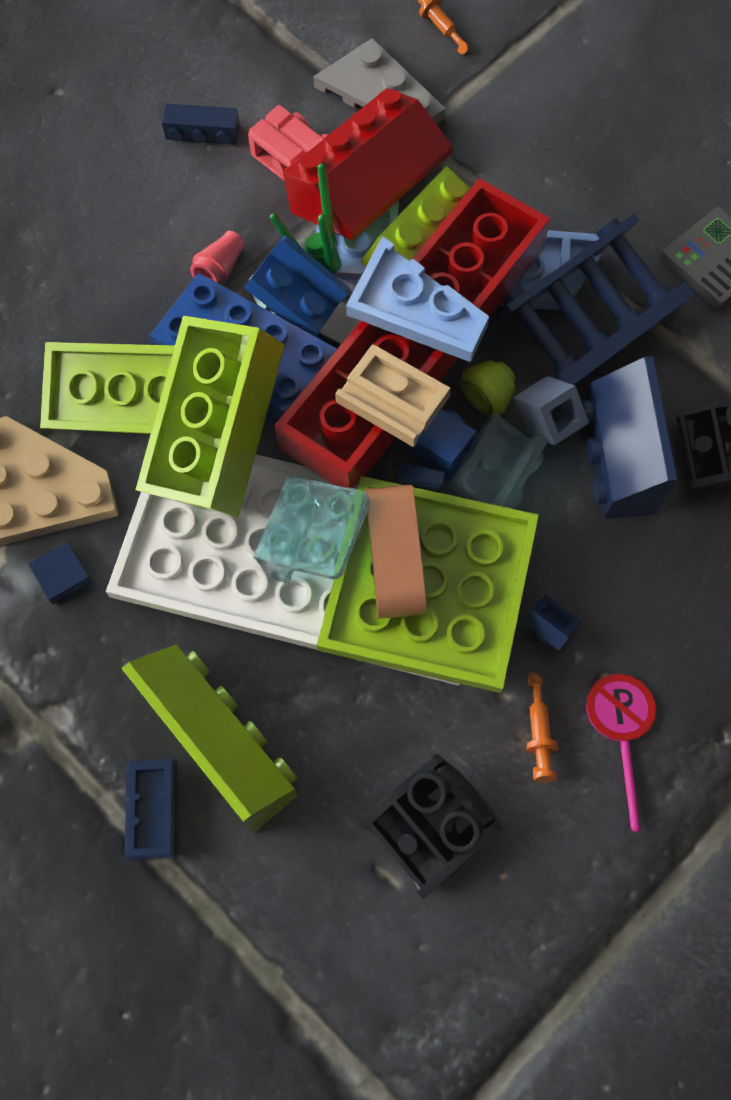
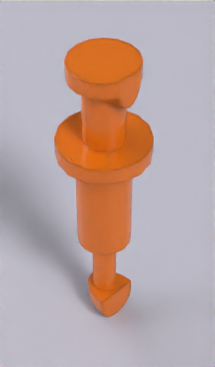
M417 0L421 5L420 16L423 19L430 18L445 37H452L459 46L457 51L460 54L467 53L470 48L469 44L457 34L455 23L440 7L442 1Z
M530 672L528 687H533L534 703L529 708L532 741L526 744V749L528 753L536 754L537 767L533 768V780L539 783H548L557 780V772L553 771L551 767L550 754L558 751L559 746L557 741L551 739L548 706L542 702V678L540 675Z

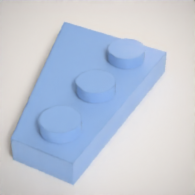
M382 236L346 305L347 316L471 362L481 342L489 321L487 314L450 286H441L425 273V267L413 258L408 261L395 251L394 244L384 236Z

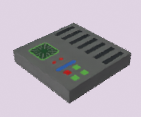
M719 206L715 207L663 249L659 257L661 262L684 282L686 281L696 293L717 311L731 301V217Z

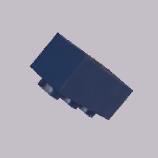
M165 103L162 127L167 140L237 144L240 122L237 108Z

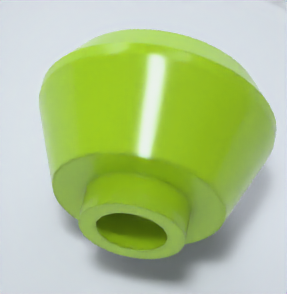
M488 360L466 368L462 372L460 386L467 400L479 412L487 416H498L506 411L515 392V375L505 363L501 361L496 363Z

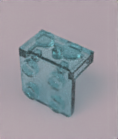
M287 476L253 558L273 580L288 584L294 570L332 580L340 578L344 573L369 509L370 499L368 495L360 490Z

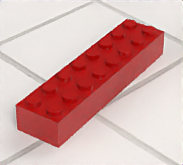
M479 178L413 259L425 267V273L441 286H450L490 318L502 303L501 301L511 292L544 250L550 218ZM360 321L274 425L279 450L350 496L359 485L361 476L365 477L396 438L336 402L335 393L339 388H343L347 382V377L371 345H376L439 382L458 357Z

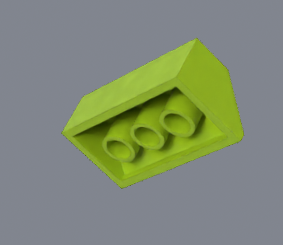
M183 316L135 490L239 518L285 344L257 327Z
M175 644L130 661L121 668L253 834L298 796L291 785L298 779L281 757L272 762L262 749L268 743L251 721L244 726L232 713L238 708V705L222 685L214 691L204 679L210 671L194 651L186 656Z

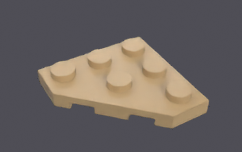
M7 416L0 418V546L119 516L111 478L107 470Z

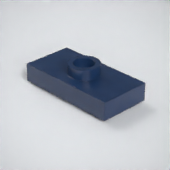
M175 759L127 761L124 860L176 859L177 761Z

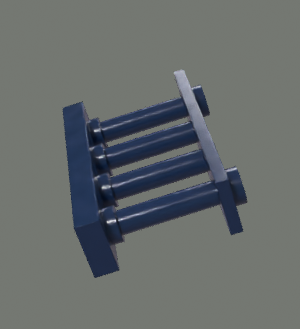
M635 214L622 223L615 218L597 232L596 235L599 239L527 291L521 285L501 301L505 307L495 320L501 325L516 314L555 365L552 369L557 375L555 379L575 385L695 295L686 281L672 291L667 285L662 287L626 239L625 235L640 221ZM610 246L649 297L646 302L650 307L641 314L637 308L633 310L630 308L594 259ZM578 269L582 271L618 319L615 324L619 330L610 337L605 330L603 332L599 331L563 283L565 278ZM547 291L587 342L584 347L588 353L579 360H577L574 354L570 356L567 354L531 305L533 301Z

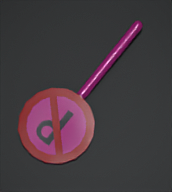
M613 674L604 676L593 685L587 696L586 711L590 723L598 733L610 740L620 741L631 829L634 832H639L641 826L629 741L639 739L649 731L655 720L656 704L652 693L643 682L630 675Z

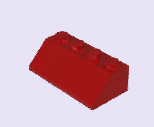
M386 88L283 171L290 211L298 217L319 225L318 216L323 214L317 168L319 164H324L329 184L334 232L353 240L453 153L452 145L418 99L402 94L397 90Z

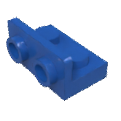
M288 236L281 238L244 287L279 317L315 337L319 334L320 329L331 316L334 309L350 292V288Z

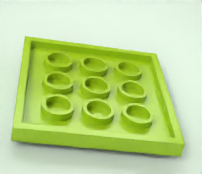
M361 476L318 637L317 651L501 693L504 687L539 515L413 487L425 585L426 615L378 619L366 489L401 486V484Z

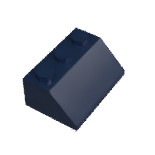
M651 356L643 357L593 381L586 399H581L589 421L587 425L589 426L590 438L587 439L586 444L587 459L589 464H595L597 478H594L593 481L594 500L596 504H602L604 519L656 515L677 481L654 358Z

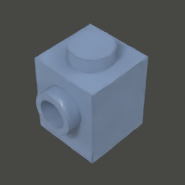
M546 376L513 397L527 434L552 445H556L589 423L576 386Z

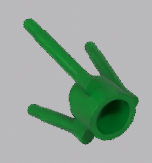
M319 164L317 169L323 214L318 216L320 232L310 235L305 241V247L302 249L332 274H335L340 270L342 264L334 232L326 166ZM272 213L270 220L282 237L288 236L299 245L276 213Z

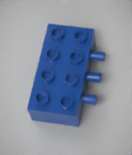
M200 273L195 276L149 335L153 345L175 346L183 316L257 327L285 344L265 422L272 426L277 423L337 350V348Z

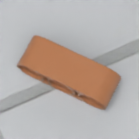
M401 485L367 488L366 504L378 619L426 615L425 585L413 486Z

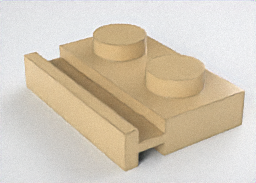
M372 344L347 377L346 384L342 389L339 388L335 395L338 404L414 447L421 433L426 431L450 397V387Z

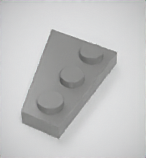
M373 38L313 76L314 88L324 93L329 89L342 96L343 102L354 108L357 105L364 107L378 96L379 93L388 88L418 99L436 125L445 119L446 108Z

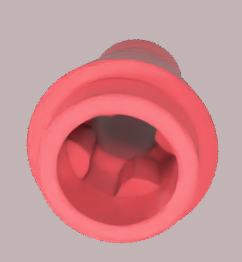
M227 231L220 239L197 253L193 257V264L190 267L193 278L200 273L224 286L241 252L245 249L243 238L234 231Z

